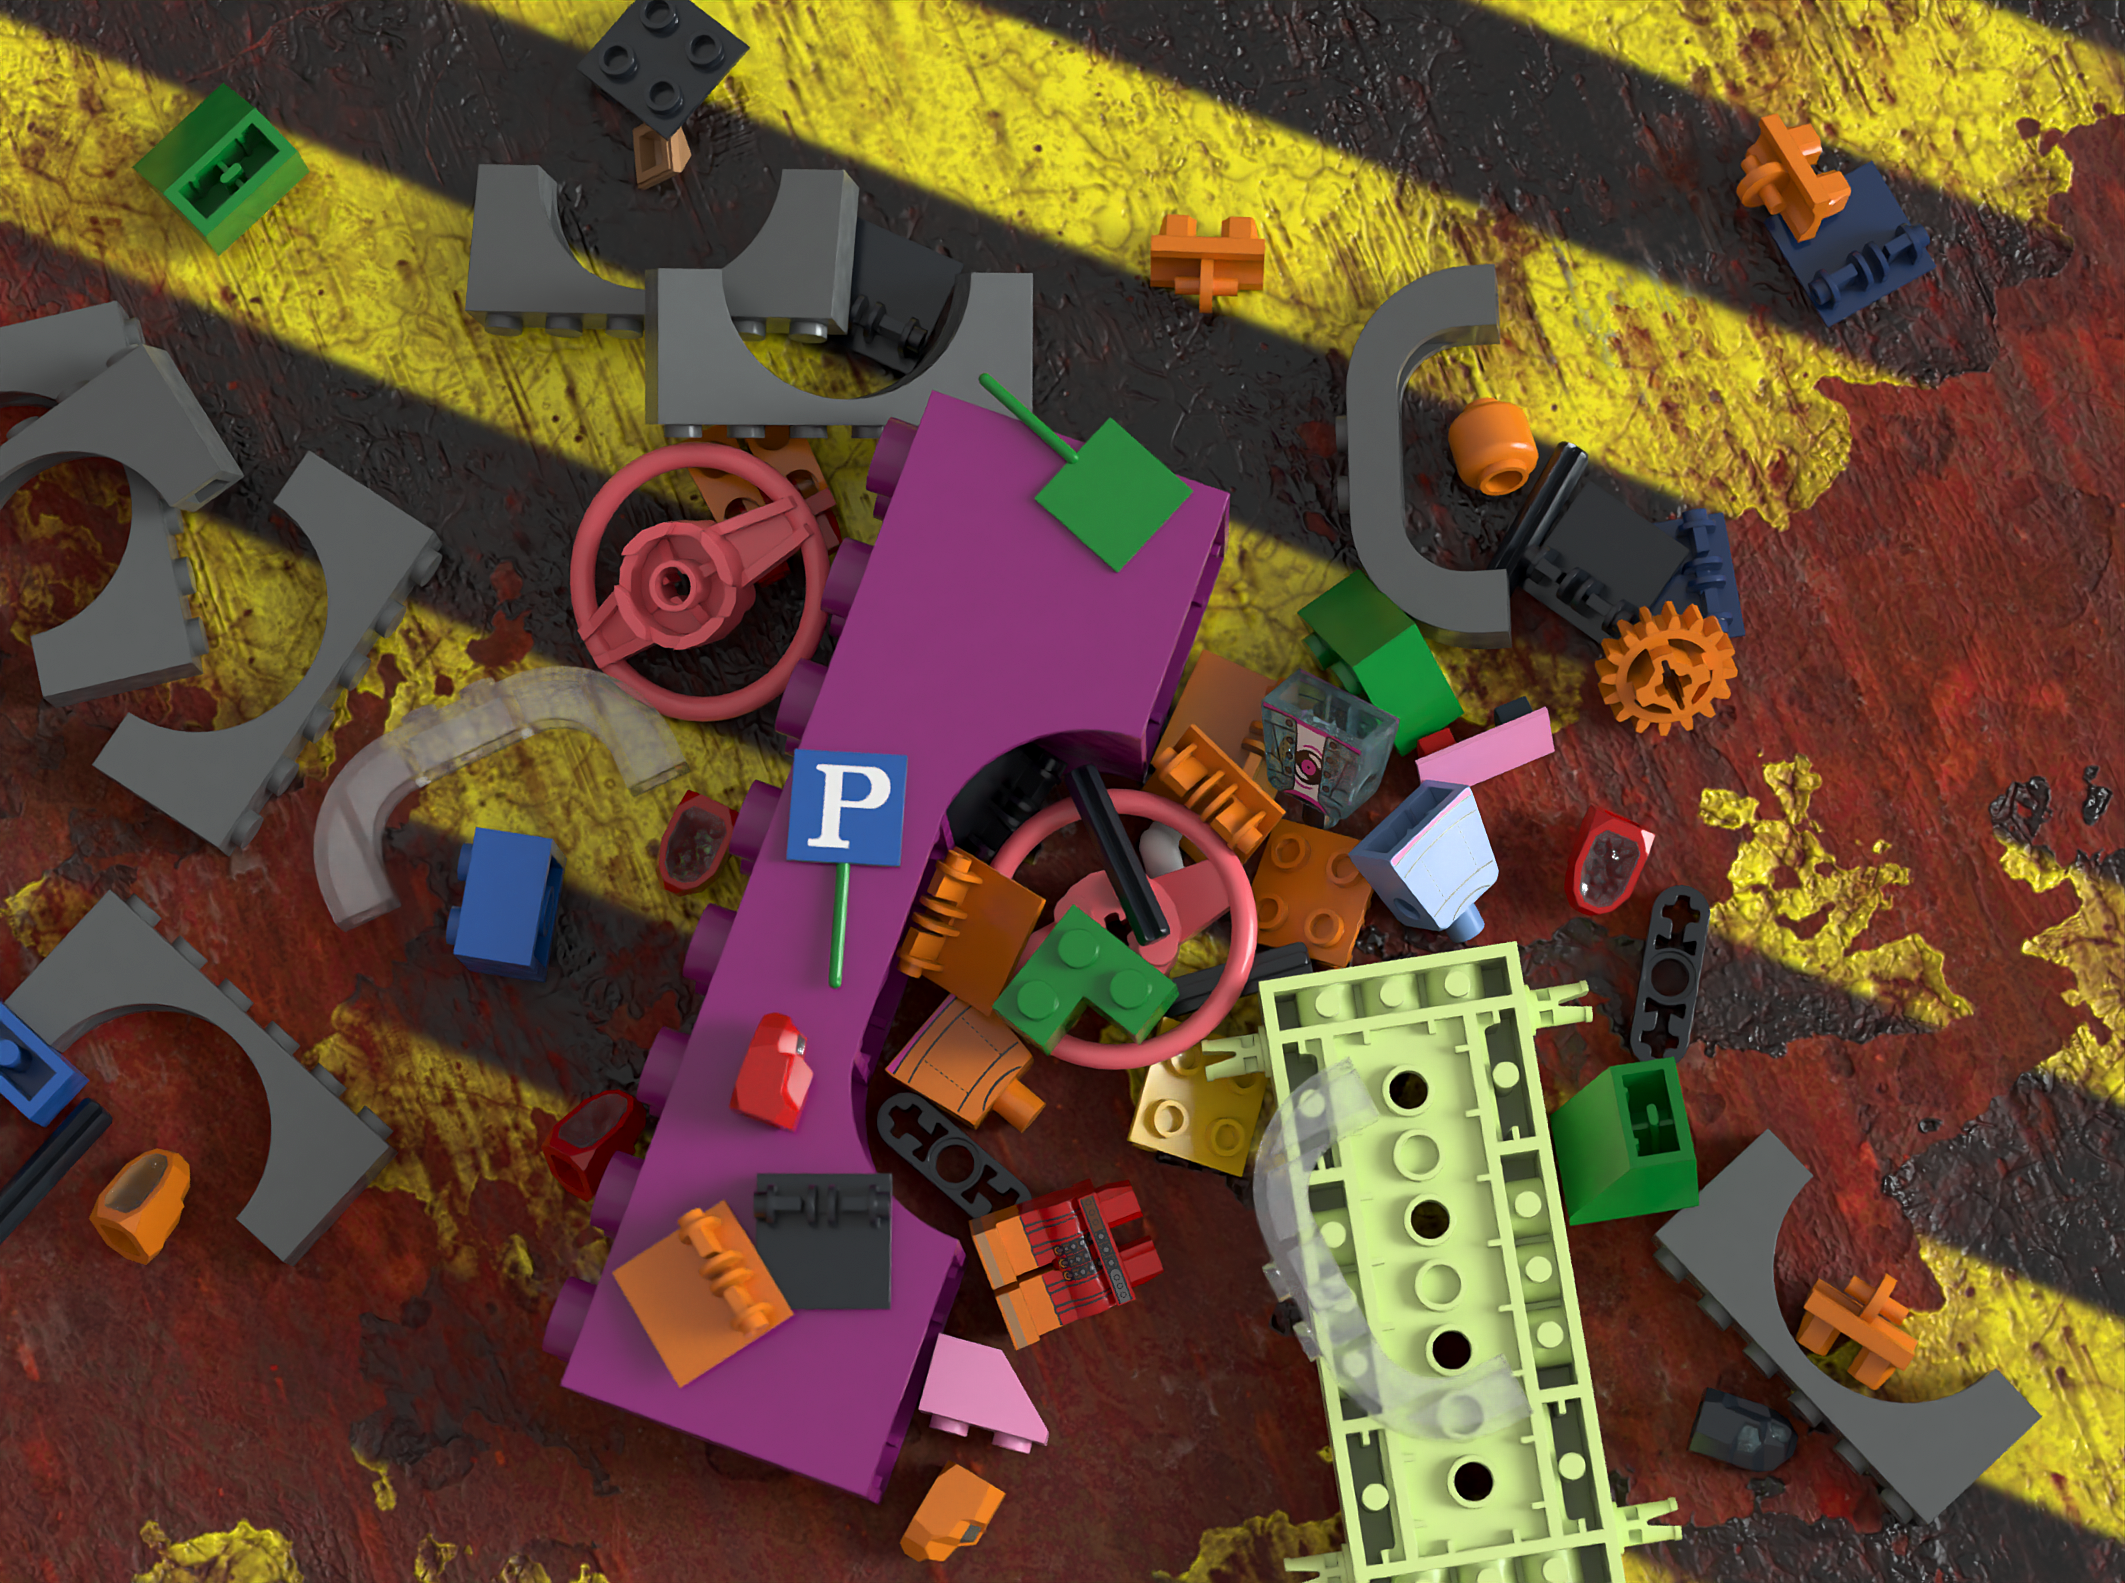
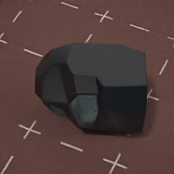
M1706 1387L1698 1404L1685 1452L1748 1472L1772 1471L1793 1456L1799 1436L1789 1419L1776 1410L1727 1392Z

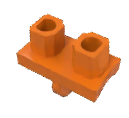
M1778 113L1762 117L1758 124L1761 134L1757 141L1747 150L1745 159L1741 162L1740 166L1746 176L1737 186L1736 194L1745 207L1753 208L1765 204L1771 215L1780 213L1798 242L1812 239L1815 237L1823 218H1827L1844 209L1851 194V187L1841 171L1831 170L1816 175L1811 168V165L1817 163L1822 148L1821 140L1810 123L1786 127Z
M1167 214L1163 218L1159 235H1151L1150 287H1175V294L1200 295L1199 313L1212 314L1213 296L1237 297L1238 290H1263L1265 239H1258L1255 220L1252 217L1230 216L1222 220L1221 237L1196 236V219L1191 218L1189 215Z
M1887 1273L1883 1275L1875 1288L1857 1276H1852L1844 1291L1862 1302L1864 1306L1818 1278L1807 1295L1803 1307L1806 1311L1795 1338L1801 1345L1824 1357L1841 1332L1861 1344L1862 1346L1849 1364L1847 1372L1872 1390H1877L1894 1373L1896 1368L1905 1371L1915 1356L1913 1351L1918 1344V1340L1877 1315L1879 1313L1900 1326L1909 1312V1309L1889 1297L1897 1280Z

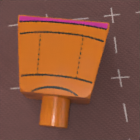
M952 993L947 996L885 1068L887 1076L893 1082L909 1092L921 1096L931 1105L974 1130H977L995 1110L1022 1133L1037 1118L1046 1105L1043 1100L1019 1081L1034 1063L1032 1054L996 1014L993 1018L988 1017Z

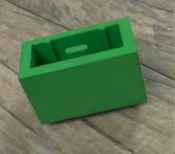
M224 83L214 90L132 167L218 256L310 172L293 145L254 106Z
M1674 1057L1610 1066L1550 1115V1124L1570 1226L1700 1206L1696 1157Z

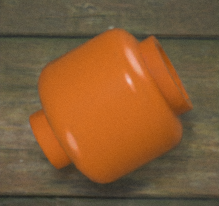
M1490 397L1472 401L1463 409V413L1452 422L1449 428L1448 442L1458 473L1463 483L1475 490H1481L1483 493L1493 496L1513 492L1527 482L1529 474L1536 467L1538 450L1528 419L1523 409L1511 402L1498 401Z

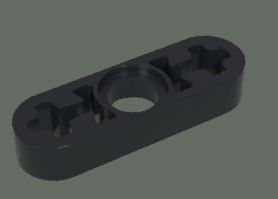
M1677 885L1667 888L1656 898L1650 911L1628 1038L1629 1052L1635 1062L1674 1057L1677 1065L1688 1049L1710 921V908L1707 900L1698 890L1689 886ZM1677 900L1688 902L1687 912L1697 915V923H1688L1684 928L1680 946L1693 945V956L1676 948L1655 949L1656 939L1666 944L1670 941L1673 924L1671 919L1662 917V909H1672ZM1673 961L1684 968L1688 981L1686 989L1681 994L1669 997L1661 995L1654 989L1651 983V971L1658 963ZM1645 1001L1661 1009L1683 1008L1682 1019L1673 1014H1670L1668 1017L1666 1037L1676 1040V1048L1666 1049L1661 1058L1651 1057L1650 1045L1641 1043V1034L1647 1035L1652 1033L1656 1026L1658 1011L1646 1013L1644 1011Z
M899 1093L888 1098L881 1106L877 1116V1128L886 1145L972 1219L990 1214L993 1211L991 1203L979 1192L972 1204L962 1197L976 1188L982 1180L986 1168H990L997 1174L987 1184L999 1195L1006 1196L1011 1190L1016 1192L1020 1197L1015 1205L1032 1199L1028 1188L921 1096L913 1093ZM914 1107L919 1109L922 1113L917 1121L920 1127L932 1138L938 1126H941L948 1132L947 1135L938 1139L930 1147L924 1162H921L914 1156L916 1152L924 1148L923 1144L914 1136L905 1133L898 1139L892 1135L896 1124L891 1115L895 1110L900 1109L902 1112L908 1113ZM954 1146L965 1148L974 1158L972 1174L960 1183L947 1182L937 1172L938 1157L945 1149Z

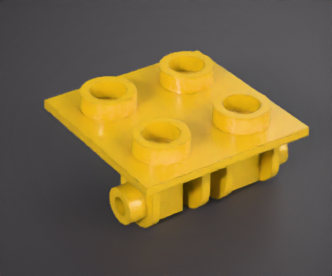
M1162 1016L1156 1036L1175 1028L1182 1022ZM1211 1032L1203 1040L1207 1039L1209 1041L1227 1037ZM1200 1041L1187 1051L1171 1059L1147 1066L1127 1141L1133 1142V1147L1154 1153L1157 1151L1164 1152L1237 1177H1242L1269 1077H1265V1072H1256L1214 1079V1081L1207 1082L1206 1066L1234 1058L1235 1056L1203 1055Z

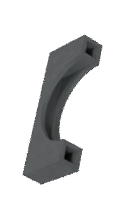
M478 165L465 311L484 326L486 332L499 336H519L522 334L523 328H545V333L565 338L580 337L583 335V329H605L607 335L622 339L642 338L645 330V289H634L611 283L582 267L571 251L561 228L557 207V182L539 165ZM782 169L776 201L761 231L738 257L722 268V285L726 305L731 320L743 341L765 340L766 333H789L790 339L804 343L827 341V334L847 335L859 187L845 170Z
M656 268L645 270V424L664 425V437L702 438V425H727V438H765V425H789V438H828V426H851V438H880L891 416L919 426L932 390L1020 420L979 383L978 378L982 373L989 374L1032 412L1033 273L971 272L955 274L954 294L946 323L939 338L923 360L903 378L880 391L851 399H832L813 395L793 387L772 374L754 357L739 336L731 320L723 291L722 269Z
M112 301L0 327V408L11 406L54 408L58 405L56 398L63 390L83 380L90 382L108 369L106 362L114 353L132 344H139V346L145 344L144 334L138 317L129 318L117 301ZM123 464L129 482L132 500V521L127 547L118 569L102 593L78 615L53 629L30 636L43 698L55 708L204 674L200 655L209 654L207 634L201 617L192 618L187 595L197 592L195 577L188 556L179 558L175 539L176 534L184 533L181 511L178 508L170 507L161 493L146 478Z
M132 344L114 353L106 362L108 369L90 382L83 380L63 390L56 398L58 405L40 418L38 416L27 418L8 431L6 434L8 441L0 446V510L20 487L36 475L58 464L82 458L106 457L119 461L146 478L161 493L170 507L192 512L197 511L244 477V474L168 352L145 344L140 346L139 344Z
M311 451L307 452L273 502L284 517L294 523L308 536L322 564L326 580L328 613L325 632L315 660L304 678L283 701L271 710L244 724L224 730L210 732L171 730L144 721L128 712L92 764L106 777L228 857H230L236 846L243 849L253 840L263 822V817L259 813L273 793L280 796L290 786L299 770V764L295 762L296 758L308 741L317 743L326 733L335 717V711L331 710L335 701L344 688L352 691L361 682L371 663V659L366 656L380 636L387 639L398 628L407 610L406 606L402 605L415 584L422 587L432 578L442 560V555L438 551L443 544L432 529Z
M109 890L9 996L4 1004L49 1046L61 1053H64L75 1041L96 1027L119 1017L143 1012H174L190 1015L210 1022L232 1036L252 1060L266 1090L271 1115V1143L263 1176L250 1201L236 1219L280 1260L294 1267L399 1153L386 1141L394 1131L366 1105L356 1114L339 1097L347 1088L320 1063L310 1071L296 1059L293 1054L301 1045L272 1020L263 1028L246 1012L254 1002L229 979L225 978L218 986L200 970L208 960L182 936L179 935L171 944L154 927L162 918L141 898L133 893L124 901L112 890Z
M1768 1128L1699 1192L1700 1206L1681 1209L1649 1239L1658 1248L1652 1254V1258L1677 1284L1686 1278L1703 1296L1697 1302L1698 1307L1717 1328L1724 1332L1731 1326L1746 1341L1748 1345L1742 1350V1353L1761 1375L1769 1380L1774 1374H1777L1794 1392L1787 1401L1803 1420L1813 1428L1820 1422L1826 1426L1839 1440L1832 1447L1834 1452L1856 1475L1861 1476L1867 1470L1885 1489L1878 1495V1498L1900 1522L1906 1525L1913 1519L1919 1526L1929 1525L2042 1416L1997 1368L1986 1372L1973 1384L1951 1396L1920 1403H1897L1870 1398L1847 1389L1821 1372L1806 1357L1789 1333L1781 1315L1774 1286L1773 1264L1776 1241L1784 1216L1799 1191L1813 1175Z

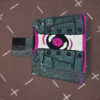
M1301 668L1297 669L1262 699L1261 710L1268 781L1275 789L1303 802L1301 817L1305 824L1318 829L1331 828L1339 820L1349 817L1375 794L1380 786L1399 728L1400 718Z

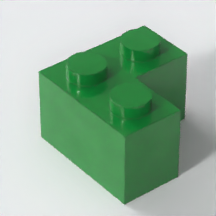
M1360 569L1350 574L1297 612L1309 633L1308 636L1301 640L1302 644L1315 664L1322 671L1329 668L1331 675L1342 691L1354 697L1356 696L1358 699L1398 718L1396 726L1364 706L1355 711L1393 736L1391 737L1373 723L1355 714L1359 724L1367 735L1369 733L1370 739L1375 744L1385 739L1403 757L1417 747L1419 739L1440 731L1464 714L1462 707L1416 624L1386 594L1380 592Z
M1073 904L991 1007L1000 1020L1046 1056H1049L1088 1006L1136 1044L1140 1045L1177 999L1179 992L1177 985Z

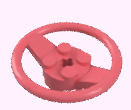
M685 442L664 446L645 453L616 472L596 494L583 516L574 541L570 563L571 602L578 626L577 631L598 668L624 694L644 707L668 717L686 721L710 722L736 718L763 707L785 691L799 659L811 660L815 654L829 613L821 611L820 606L830 572V561L821 528L812 510L798 490L778 470L748 452L727 445L710 442ZM682 468H713L735 474L749 481L773 500V503L720 523L712 520H678L663 522L641 530L622 551L621 555L626 556L620 567L619 585H614V591L598 607L595 568L601 539L615 511L643 483L658 475ZM801 549L805 567L806 593L803 614L798 630L778 663L754 683L727 694L703 697L689 696L658 686L638 673L626 661V659L657 644L664 648L685 650L702 647L724 639L741 622L744 613L753 606L756 599V591L753 584ZM678 571L682 574H687L690 580L691 589L688 595L679 596L676 591L675 584L682 581L677 574Z
M1106 789L1118 814L1145 817L1167 825L1193 842L1208 858L1205 861L1150 879L1146 874L1169 924L1170 934L1152 945L1141 946L1138 944L1132 931L1127 935L1128 947L1166 977H1169L1170 971L1178 961L1182 944L1196 936L1228 911L1231 913L1232 924L1229 955L1224 971L1207 1000L1187 1020L1159 1036L1143 1040L1140 1045L1135 1042L1102 1044L1085 1041L1066 1034L1050 1053V1055L1063 1061L1083 1067L1124 1070L1154 1065L1171 1059L1199 1043L1223 1021L1237 1002L1248 980L1254 962L1258 924L1253 891L1246 871L1234 850L1227 846L1228 843L1210 826L1209 822L1203 823L1199 819V814L1167 797L1133 789ZM1072 797L1059 800L1027 819L1001 846L991 861L990 867L1012 879L1023 859L1044 838L1070 823L1081 820ZM1105 870L1090 873L1070 887L1066 895L1057 902L1054 909V922L1031 934L1010 982L1073 904L1106 930V925L1115 920H1120L1122 926L1128 923Z

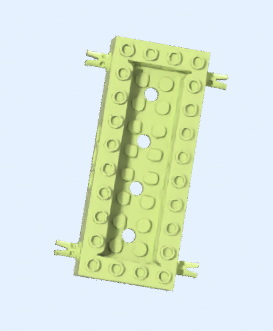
M1517 941L1259 981L1257 997L1262 1026H1258V1033L1209 1041L1207 1039L1201 1040L1203 1055L1235 1056L1234 1058L1206 1066L1207 1082L1214 1081V1079L1256 1072H1265L1266 1078L1271 1077L1346 1541L1345 1544H1341L1342 1551L1292 1559L1290 1557L1283 1558L1285 1572H1317L1319 1574L1318 1578L1303 1583H1626L1621 1554H1624V1547L1672 1539L1675 1541L1682 1540L1681 1526H1649L1647 1524L1649 1519L1678 1510L1675 1497L1618 1508L1616 1502H1612L1533 1041V1036L1536 1035V1029L1583 1021L1585 1023L1592 1022V1006L1558 1005L1586 996L1589 991L1586 980L1574 984L1529 990L1528 985H1524ZM1404 1073L1419 1076L1427 1087V1099L1415 1109H1403L1397 1106L1392 1101L1389 1093L1390 1083L1395 1077ZM1421 1203H1437L1447 1212L1449 1225L1447 1231L1442 1236L1435 1239H1426L1419 1236L1413 1230L1411 1213ZM1456 1332L1465 1337L1470 1346V1358L1466 1365L1456 1370H1449L1441 1367L1435 1361L1432 1346L1434 1340L1442 1333ZM1478 1463L1490 1472L1492 1488L1485 1499L1475 1502L1468 1501L1457 1493L1454 1486V1476L1462 1465Z

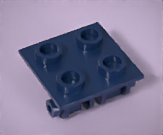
M1873 161L1844 176L1851 187V194L1842 211L1822 219L1814 238L1798 242L1780 213L1763 221V224L1826 328L1833 326L1936 268L1934 261L1925 248L1930 244V238L1925 228L1919 222L1913 225L1910 224Z
M1699 508L1683 512L1682 519L1652 523L1691 550L1651 607L1650 612L1652 616L1661 615L1665 601H1672L1679 615H1682L1690 604L1698 606L1703 619L1714 615L1718 619L1723 633H1727L1729 639L1745 636L1724 513L1708 514L1707 509Z

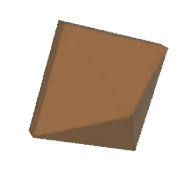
M645 123L633 129L638 189L646 190L682 172L692 155L682 127L668 141Z

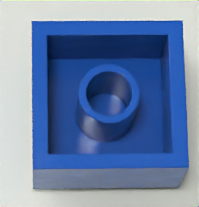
M476 827L473 844L463 843L459 856L457 877L458 881H464L466 885L462 907L452 906L447 923L446 943L455 945L453 955L469 971L545 983L567 862L566 856L553 839Z

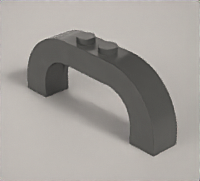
M1495 264L1459 266L1433 272L1404 286L1385 301L1369 319L1355 344L1347 374V415H1336L1335 419L1337 452L1348 453L1349 475L1338 476L1339 513H1350L1352 536L1363 573L1380 592L1386 594L1416 624L1423 637L1441 644L1466 649L1512 648L1510 587L1506 569L1482 571H1454L1445 569L1426 560L1410 543L1406 536L1402 399L1405 387L1413 372L1432 355L1445 349L1459 346L1500 344L1498 281Z

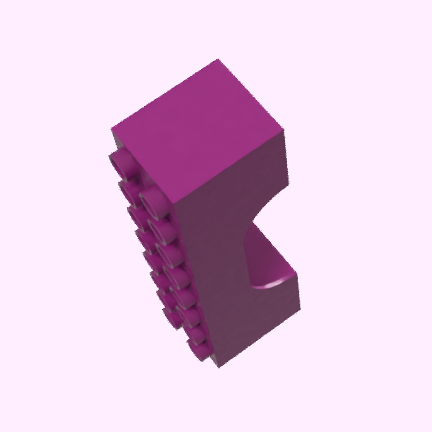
M934 390L930 394L919 426L891 416L882 431L866 480V490L877 494L873 517L883 521L874 546L850 537H845L831 566L820 606L821 611L832 614L829 635L838 638L839 641L829 667L804 658L799 659L786 686L775 724V732L787 736L785 754L794 757L795 749L908 755L900 867L850 865L842 981L839 988L832 989L828 985L837 864L786 860L794 761L783 789L759 780H755L752 783L737 817L729 847V854L742 858L740 873L749 876V882L737 912L710 902L697 924L687 952L683 977L696 981L695 994L705 997L691 1035L663 1026L651 1047L640 1078L636 1099L639 1102L650 1105V1115L660 1118L645 1160L619 1150L612 1156L594 1200L590 1215V1226L604 1230V1237L614 1240L613 1246L598 1285L574 1276L568 1277L553 1308L542 1346L544 1352L558 1356L559 1360L568 1363L561 1386L589 1400L877 1505L882 1503L926 1382L938 1335L944 1332L969 1263L959 1240L945 1235L920 1221L892 1196L891 1310L791 1309L794 1314L793 1316L681 1388L674 1380L612 1272L678 1230L680 1226L677 1221L686 1213L696 1208H701L704 1213L723 1200H726L756 1250V1218L753 1215L754 1191H757V1173L878 1174L872 1160L867 1136L866 1102L868 1090L910 978L909 975L896 968L900 957L895 952L899 946L902 947L910 927H919V924L911 919L913 912H926L927 907L920 903L919 899L921 894L933 896L927 892V889L937 869L935 867L937 859L944 860L948 850L953 851L954 847H958L953 840L946 810L964 785L983 767L1000 755L1030 741L1068 764L1061 776H1065L1079 766L1092 763L1096 766L1099 774L1125 777L1144 782L1225 559L1229 542L1230 493L1176 475L1193 490V493L1130 561L1116 573L1034 500L1040 491L1068 462L1022 421ZM1055 433L1075 452H1078L1085 444L1084 442ZM772 1012L790 1016L793 1025L807 1038L804 1060L813 1072V1077L808 1087V1098L795 1133L762 1124L729 1109L737 1077L763 1015Z

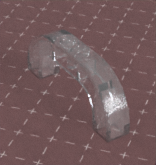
M573 666L536 668L520 672L496 683L493 677L484 678L461 689L458 693L461 699L447 706L437 709L435 704H429L407 713L401 718L403 726L388 732L368 744L345 765L330 786L322 803L314 835V862L318 884L334 923L341 930L347 932L403 906L384 864L382 837L390 814L398 803L411 792L537 733L551 729H572L584 732L606 746L612 753L628 790L633 798L691 772L685 756L668 724L658 710L629 685L607 674Z
M1347 1057L1311 1076L1297 1087L1282 1103L1266 1128L1259 1146L1253 1180L1255 1218L1261 1239L1272 1260L1271 1263L1263 1266L1262 1269L1279 1302L1291 1297L1302 1319V1322L1292 1327L1309 1361L1311 1362L1321 1357L1343 1394L1370 1419L1391 1431L1423 1441L1462 1442L1492 1435L1522 1421L1534 1413L1504 1354L1502 1353L1462 1374L1446 1378L1422 1377L1400 1368L1386 1356L1377 1343L1313 1218L1309 1205L1308 1187L1310 1176L1317 1162L1333 1145L1378 1122L1380 1116L1350 1057Z

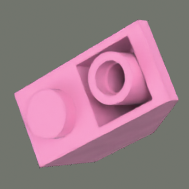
M939 1333L918 1408L921 1413L932 1415L929 1427L967 1437L969 1426L995 1432L992 1441L993 1445L1025 1454H1030L1032 1443L1046 1446L1049 1432L1003 1351Z

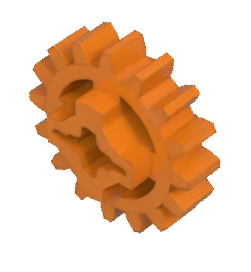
M1665 601L1661 615L1652 616L1650 610L1643 606L1639 608L1640 622L1635 625L1620 619L1617 622V626L1622 636L1619 640L1604 638L1601 645L1607 658L1595 661V668L1600 678V682L1597 685L1605 705L1610 704L1615 719L1618 722H1622L1630 717L1635 731L1642 733L1649 726L1650 722H1654L1660 735L1666 736L1670 730L1671 722L1680 721L1681 725L1689 731L1693 729L1692 716L1700 712L1709 718L1715 715L1710 702L1714 697L1729 699L1731 692L1725 679L1737 676L1738 670L1731 657L1735 654V650L1728 634L1723 633L1718 619L1714 615L1703 619L1698 606L1690 604L1683 614L1679 615L1672 601ZM1663 660H1667L1669 664L1668 667L1671 673L1669 677H1665L1661 664Z

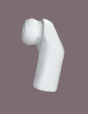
M1158 821L1153 822L1149 829L1143 832L1139 844V851L1146 874L1150 879L1184 868L1178 847L1182 834Z

